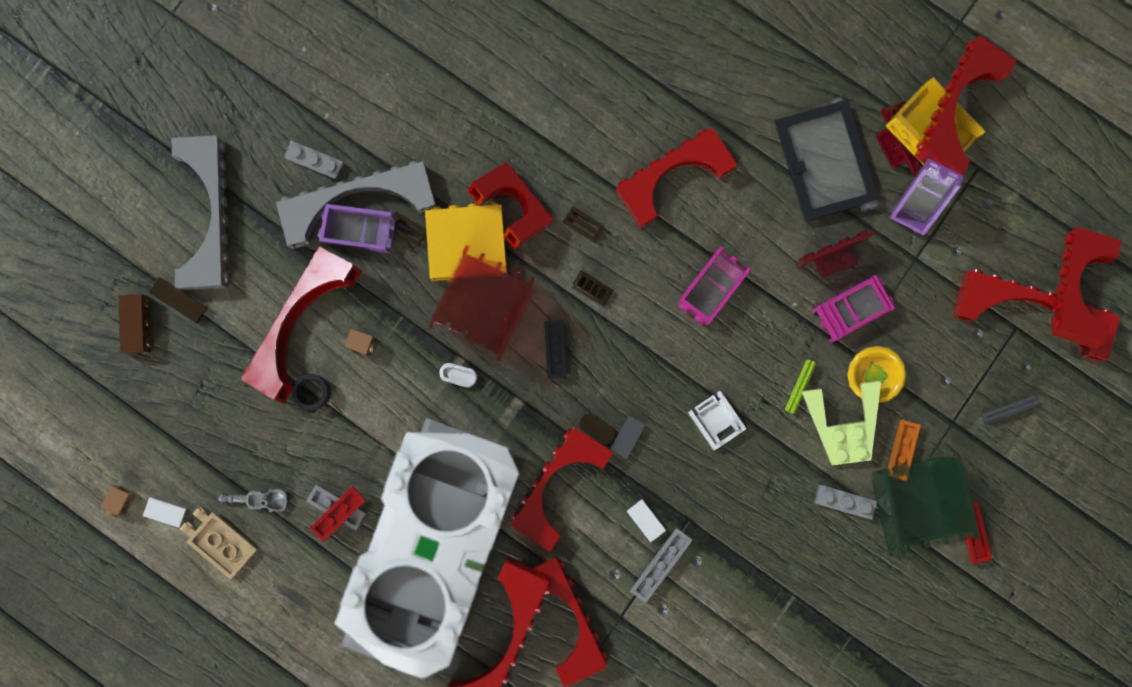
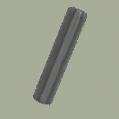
M1030 396L983 413L981 417L984 423H990L1038 406L1039 402L1036 396Z

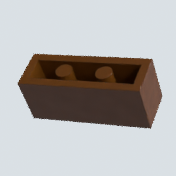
M143 294L118 295L120 353H150L153 342L150 337L152 321L149 318V310L151 309L149 296Z

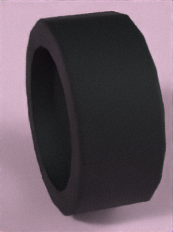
M305 374L299 377L293 384L292 398L294 403L305 410L312 411L323 408L331 396L328 382L323 377L315 374ZM308 381H315L322 388L321 398L318 402L312 404L304 402L300 396L301 387Z

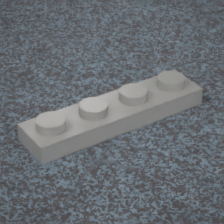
M676 528L632 586L630 592L646 603L692 542V539Z

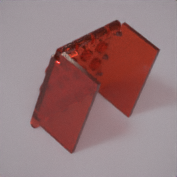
M465 245L432 312L428 328L432 329L434 324L445 328L447 322L451 323L448 328L449 331L462 336L466 330L468 333L465 338L476 344H480L481 340L485 339L483 347L495 352L496 360L500 361L535 292L532 287L535 278L531 277L529 283H526L517 278L520 271L515 270L512 276L499 270L502 262L499 261L496 267H493L482 261L485 256L484 253H481L478 259L467 254L469 246Z

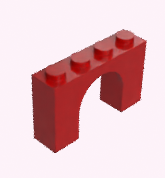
M507 162L472 182L468 189V193L479 206L497 195H507L519 202L523 209V218L510 225L503 235L514 250L546 230L554 220L551 214L541 205L539 199L528 189L527 184L519 178L514 168L510 167Z

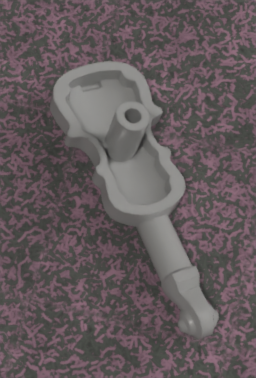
M270 488L269 492L251 490L247 495L225 496L221 494L218 497V501L221 503H246L248 508L252 510L268 508L269 512H282L287 507L288 495L284 489Z

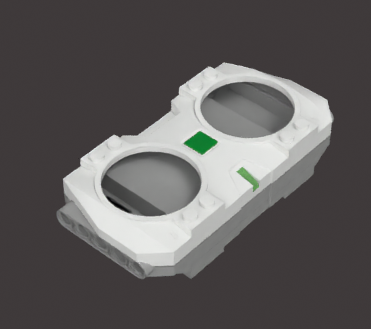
M428 418L425 419L420 433L406 432L384 487L385 491L382 501L385 507L369 550L359 557L358 563L354 567L335 624L346 632L342 646L378 659L385 665L420 678H433L435 672L449 666L465 628L480 586L481 577L496 542L520 474L513 459L516 450Z

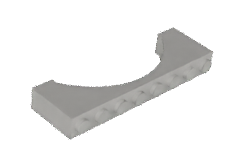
M217 135L172 138V157L177 161H184L196 171L206 186L211 202V221L204 242L186 264L180 269H175V288L179 290L227 288V283L229 282V273L226 264L229 263V256L226 252L228 236L225 232V227L228 225V219L225 215L227 199L224 197V189L227 188L226 179L224 178L226 162L223 160V153H225L226 147L224 141Z
M412 161L408 166H394L390 171H376L372 173V176H358L354 178V181H340L336 183V186H322L318 188V191H305L293 198L292 196L281 198V201L276 202L287 246L294 249L310 244L309 238L322 216L325 205H333L344 197L355 193L378 191L393 194L416 207L419 214L425 212V210H430L431 207H437L424 162Z

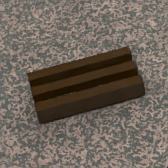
M572 206L570 212H568L563 220L565 225L595 243L605 227L574 206ZM573 213L579 215L580 217H582L583 219H585L586 221L593 224L599 229H594L584 221L574 216ZM571 218L595 234L594 237L571 223L569 219Z
M395 212V216L422 231L420 235L396 221L395 225L414 235L418 240L416 241L396 228L394 233L420 247L427 234L426 229L402 214Z

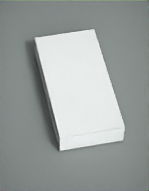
M149 497L143 516L180 528L188 509Z
M642 499L627 510L628 514L650 542L666 531Z

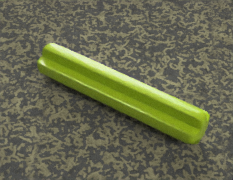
M805 361L785 411L791 414L796 413L803 396L801 391L806 390L815 369L816 363L814 361Z

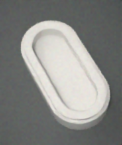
M446 363L440 368V377L445 382L466 388L474 386L477 382V374L470 368L452 363Z

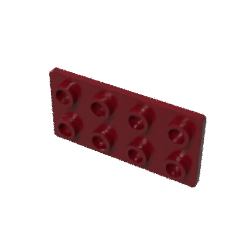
M906 102L881 109L886 123L896 115ZM888 128L875 135L891 168H896L907 162L913 176L916 177L923 164L914 157Z
M867 230L857 233L851 239L847 237L838 241L839 243L835 244L834 247L830 244L821 248L820 251L816 252L817 254L814 251L799 259L800 262L796 265V268L799 269L814 262L821 279L856 266L858 262L851 247L867 241L876 233L874 230L869 233Z

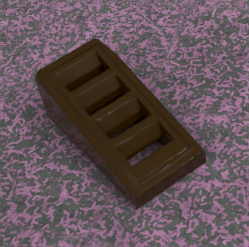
M582 270L572 285V289L605 307L614 291ZM583 278H585L586 282L581 288L579 285L582 282ZM592 282L593 285L591 289L589 290V292L586 291V288L588 287L589 283ZM599 286L600 289L594 296L592 293L594 292L595 288ZM606 290L607 292L604 295L603 299H599V296L601 295L602 291Z

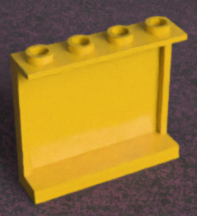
M934 77L922 85L885 125L914 156L918 150L916 148L917 144L925 135L923 134L925 128L932 121L930 119L931 115L938 109L937 103L946 92ZM957 102L955 109L956 131L961 147L965 152L986 131Z
M489 202L486 206L469 204L468 207L460 208L459 205L449 206V209L431 207L430 210H425L429 274L432 281L507 275L501 204Z

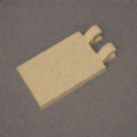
M203 507L197 508L193 515L203 522L196 530L190 522L184 523L180 527V530L190 537L186 543L231 580L258 548L216 512L213 511L209 515Z

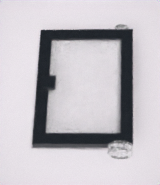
M836 98L831 101L832 104L774 121L804 222L857 207L861 208L862 213L880 207L879 197L848 100L843 101L842 98Z

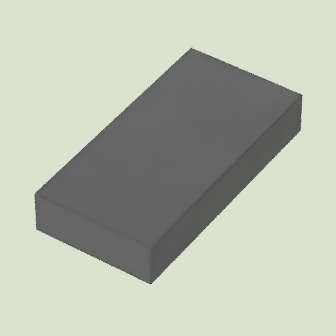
M628 416L610 450L627 459L645 424Z

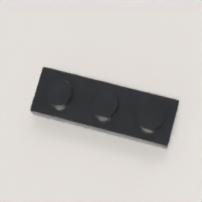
M544 321L547 378H567L564 321Z

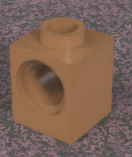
M351 329L344 347L370 356V353L375 351L377 342H375V337Z
M120 485L111 486L101 508L105 509L107 514L114 517L125 515L136 493Z

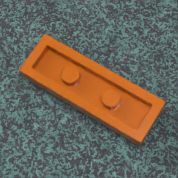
M905 420L899 421L886 476L907 481L921 425Z

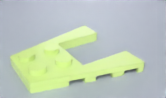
M880 380L860 383L865 421L827 426L822 389L801 391L831 465L871 460L881 388Z

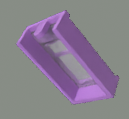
M928 158L895 205L890 218L897 223L911 228L915 232L925 235L960 188L964 176Z
M326 204L325 209L322 211V228L318 232L319 241L325 245L391 253L397 216L392 212Z

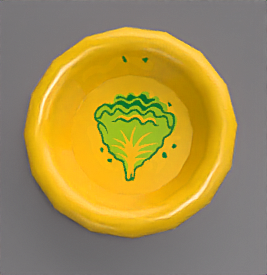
M881 346L868 347L857 353L849 365L847 374L849 386L855 395L861 399L860 383L880 380L879 403L887 402L897 396L904 387L907 375L905 364L900 356L891 349Z

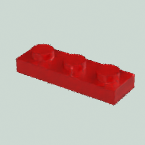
M352 486L310 529L322 542H325L366 499Z
M974 501L956 505L970 562L975 564L992 560L979 503Z

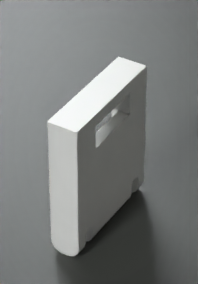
M721 391L716 393L720 398L719 401L712 395L694 408L698 415H695L692 410L688 412L713 451L746 430V427ZM731 425L735 432L720 441L717 434Z

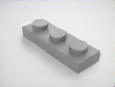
M291 141L284 156L288 161L336 181L344 166L342 161L294 141Z
M316 484L306 502L326 512L341 497ZM358 508L344 524L354 530H358L367 513Z
M819 485L814 503L872 520L877 501Z

